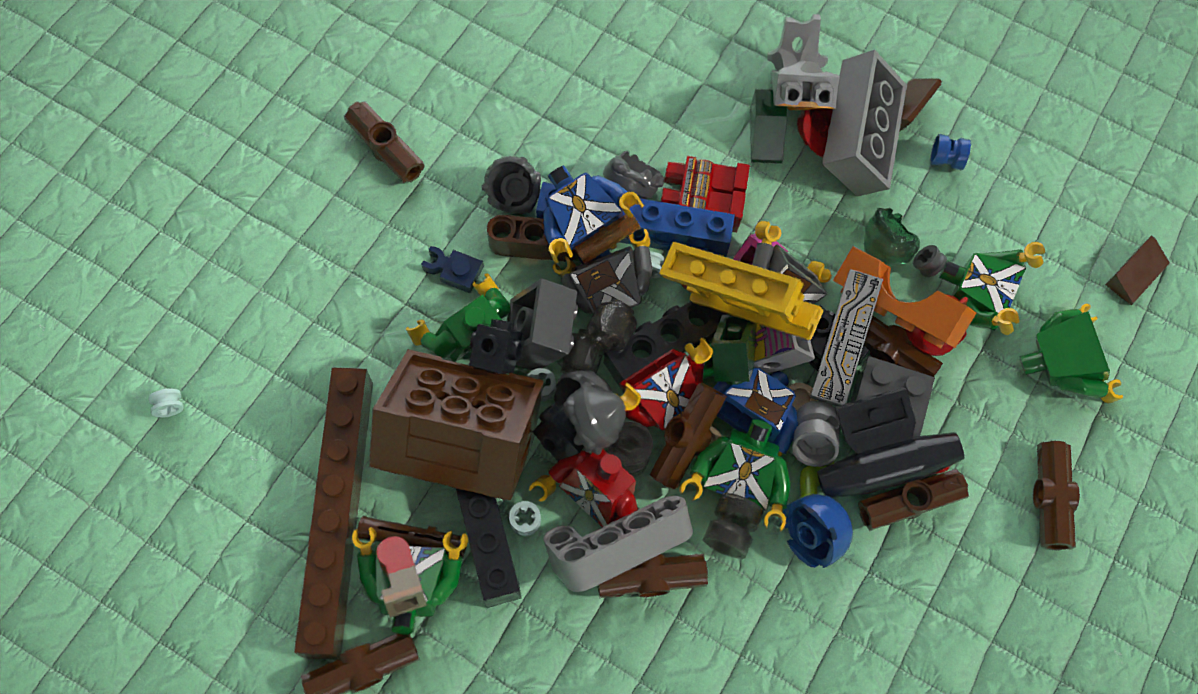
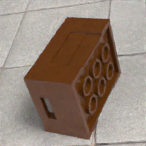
M408 349L373 407L369 467L511 501L535 438L532 431L537 427L544 381L509 373V375L499 374L444 360L440 356Z

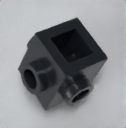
M492 319L491 324H478L470 339L472 352L469 366L499 374L514 373L516 361H519L523 353L524 343L521 341L523 332L512 330V323Z
M552 404L546 408L538 417L541 422L532 431L541 442V445L557 461L579 454L584 445L574 443V437L577 433L574 425L564 412V404L559 407Z

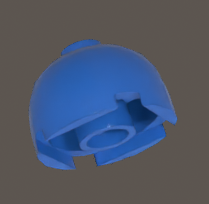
M811 494L789 503L782 512L786 517L784 529L788 528L789 534L792 537L787 543L798 559L809 567L815 568L821 565L825 568L830 566L847 552L852 543L853 529L851 519L842 505L830 496Z

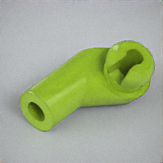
M834 461L821 467L808 465L801 471L800 498L811 494H818L820 483L817 471L835 463Z

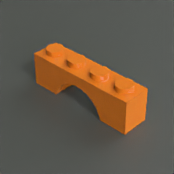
M852 246L833 279L834 282L843 286L840 291L842 293L850 269L882 278L883 282L874 312L885 317L887 311L897 316L894 323L910 332H913L915 327L926 332L923 339L939 348H942L944 343L956 348L976 315V312L967 305L938 290L921 301H898L890 287L891 267Z

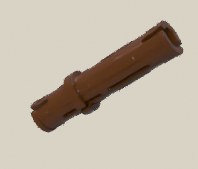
M365 515L361 517L358 525V538L361 539L371 538L369 528L372 527L376 532L375 541L382 542L388 537L396 536L406 540L408 545L412 547L444 548L443 538L446 533L438 531L437 527L429 526L425 529L398 522L370 518ZM452 534L451 544L459 547L461 536ZM467 546L460 551L459 556L462 559L464 558Z

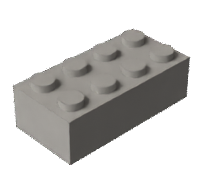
M876 50L842 60L836 109H833L826 149L823 155V165L857 197L890 189L907 84Z

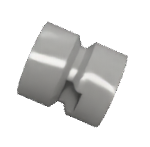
M823 401L805 403L797 411L798 426L793 435V454L796 459L809 466L821 467L828 465L839 454L840 423L836 409L831 404Z

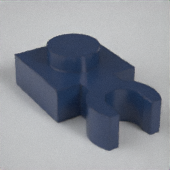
M431 246L429 254L438 260L435 263L422 261L423 270L428 274L441 273L440 281L442 283L471 294L474 288L473 282L477 281L484 267L483 261L453 250L450 257L444 256L440 248Z

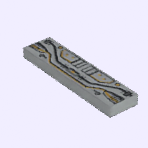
M852 269L849 270L810 398L834 406L846 404L883 282L882 278Z

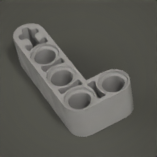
M668 496L583 537L574 528L564 525L549 530L544 535L543 540L554 573L569 590L583 592L687 541L693 535V529L685 499L680 496Z

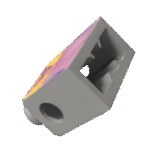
M759 324L756 325L755 368H760L766 373H774L815 359L811 340H805Z

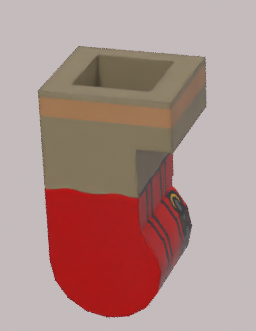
M396 536L384 539L378 545L377 558L384 575L389 577L391 588L381 591L391 618L426 606L427 604L408 543L403 538Z

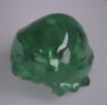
M879 207L874 216L865 225L864 251L888 266L907 264L918 252L920 239L904 227L901 223L903 216L900 213L892 214L893 209Z

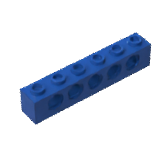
M542 182L536 208L537 218L543 219V211L549 205L547 197L557 191L552 183ZM640 198L644 207L641 208L637 204L631 206L629 210L633 214L632 218H628L623 211V218L609 226L616 234L614 242L631 244L629 239L630 232H633L635 241H642L645 237L644 229H646L650 237L649 248L669 251L672 243L676 242L727 257L735 214Z

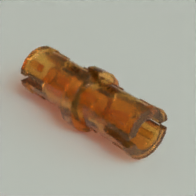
M625 214L607 227H600L598 229L599 232L581 244L574 246V249L586 265L606 250L610 249L612 251L617 248L616 244L635 231H639L641 227L634 215L632 218H628Z

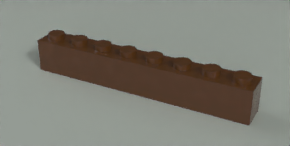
M335 367L331 369L294 650L295 654L305 659L338 660L339 655L342 653L354 550L352 534L356 530L373 388V382L367 369Z

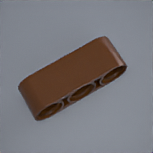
M497 215L488 222L487 235L489 247L495 254L553 261L544 235L543 219ZM499 233L508 234L505 238L496 237ZM531 236H538L541 238L538 241L528 240V238ZM581 245L572 250L573 256L571 258L567 252L560 253L557 256L558 261L567 262L565 257H568L570 260L576 259Z

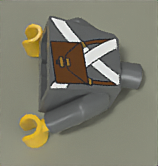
M760 221L755 227V235L762 242L757 244L752 265L799 279L803 283L800 291L805 296L803 301L816 304V302L827 295L821 282L826 283L831 279L830 270L825 269V264L818 261H812L808 267H805L778 244L773 247L771 243L780 239L781 229L778 226H770L768 221Z
M644 229L645 237L642 241H635L633 232L629 233L632 247L628 246L578 266L568 257H565L567 267L563 271H561L560 266L556 263L552 266L554 272L562 277L561 282L563 286L577 290L576 304L578 308L587 314H594L597 319L612 315L619 330L620 328L621 330L622 328L628 329L636 324L631 307L641 304L642 295L649 289L653 269L648 248L650 237L646 229Z

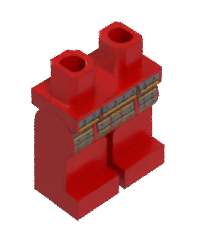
M687 156L685 164L668 162L664 182L681 186L680 191L663 188L660 202L735 214L732 232L737 233L743 217L750 165L737 163L736 167L715 164L708 160H696V157Z

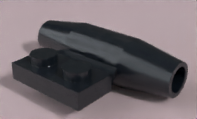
M905 387L835 407L844 440L856 453L818 470L817 476L825 496L834 498L870 494L926 478L964 460L965 456L961 441L956 432L913 437L916 420L908 391Z

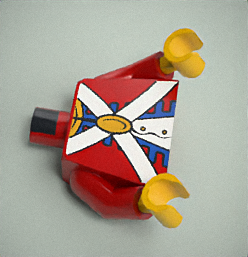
M700 338V344L696 348L691 343L685 346V350L689 354L688 357L686 354L672 349L619 383L625 391L619 397L625 405L626 417L644 427L655 426L663 431L673 417L682 415L698 383H703L705 362L713 354L712 348L704 338Z
M602 449L599 455L581 450L577 455L559 460L548 471L549 476L542 475L529 487V491L537 485L543 488L544 496L538 500L541 502L555 492L556 482L561 483L559 487L601 527L638 510L634 495L636 485L634 477L622 467L621 460L617 456L608 454L604 449Z

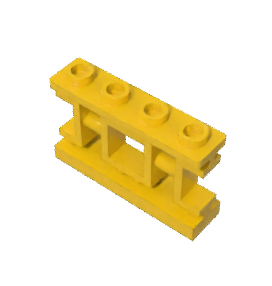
M672 243L659 272L665 279L686 285V290L692 292L690 300L695 304L805 340L812 339L823 314V309L820 306L803 301L805 296L800 293L803 283L797 278L680 243Z

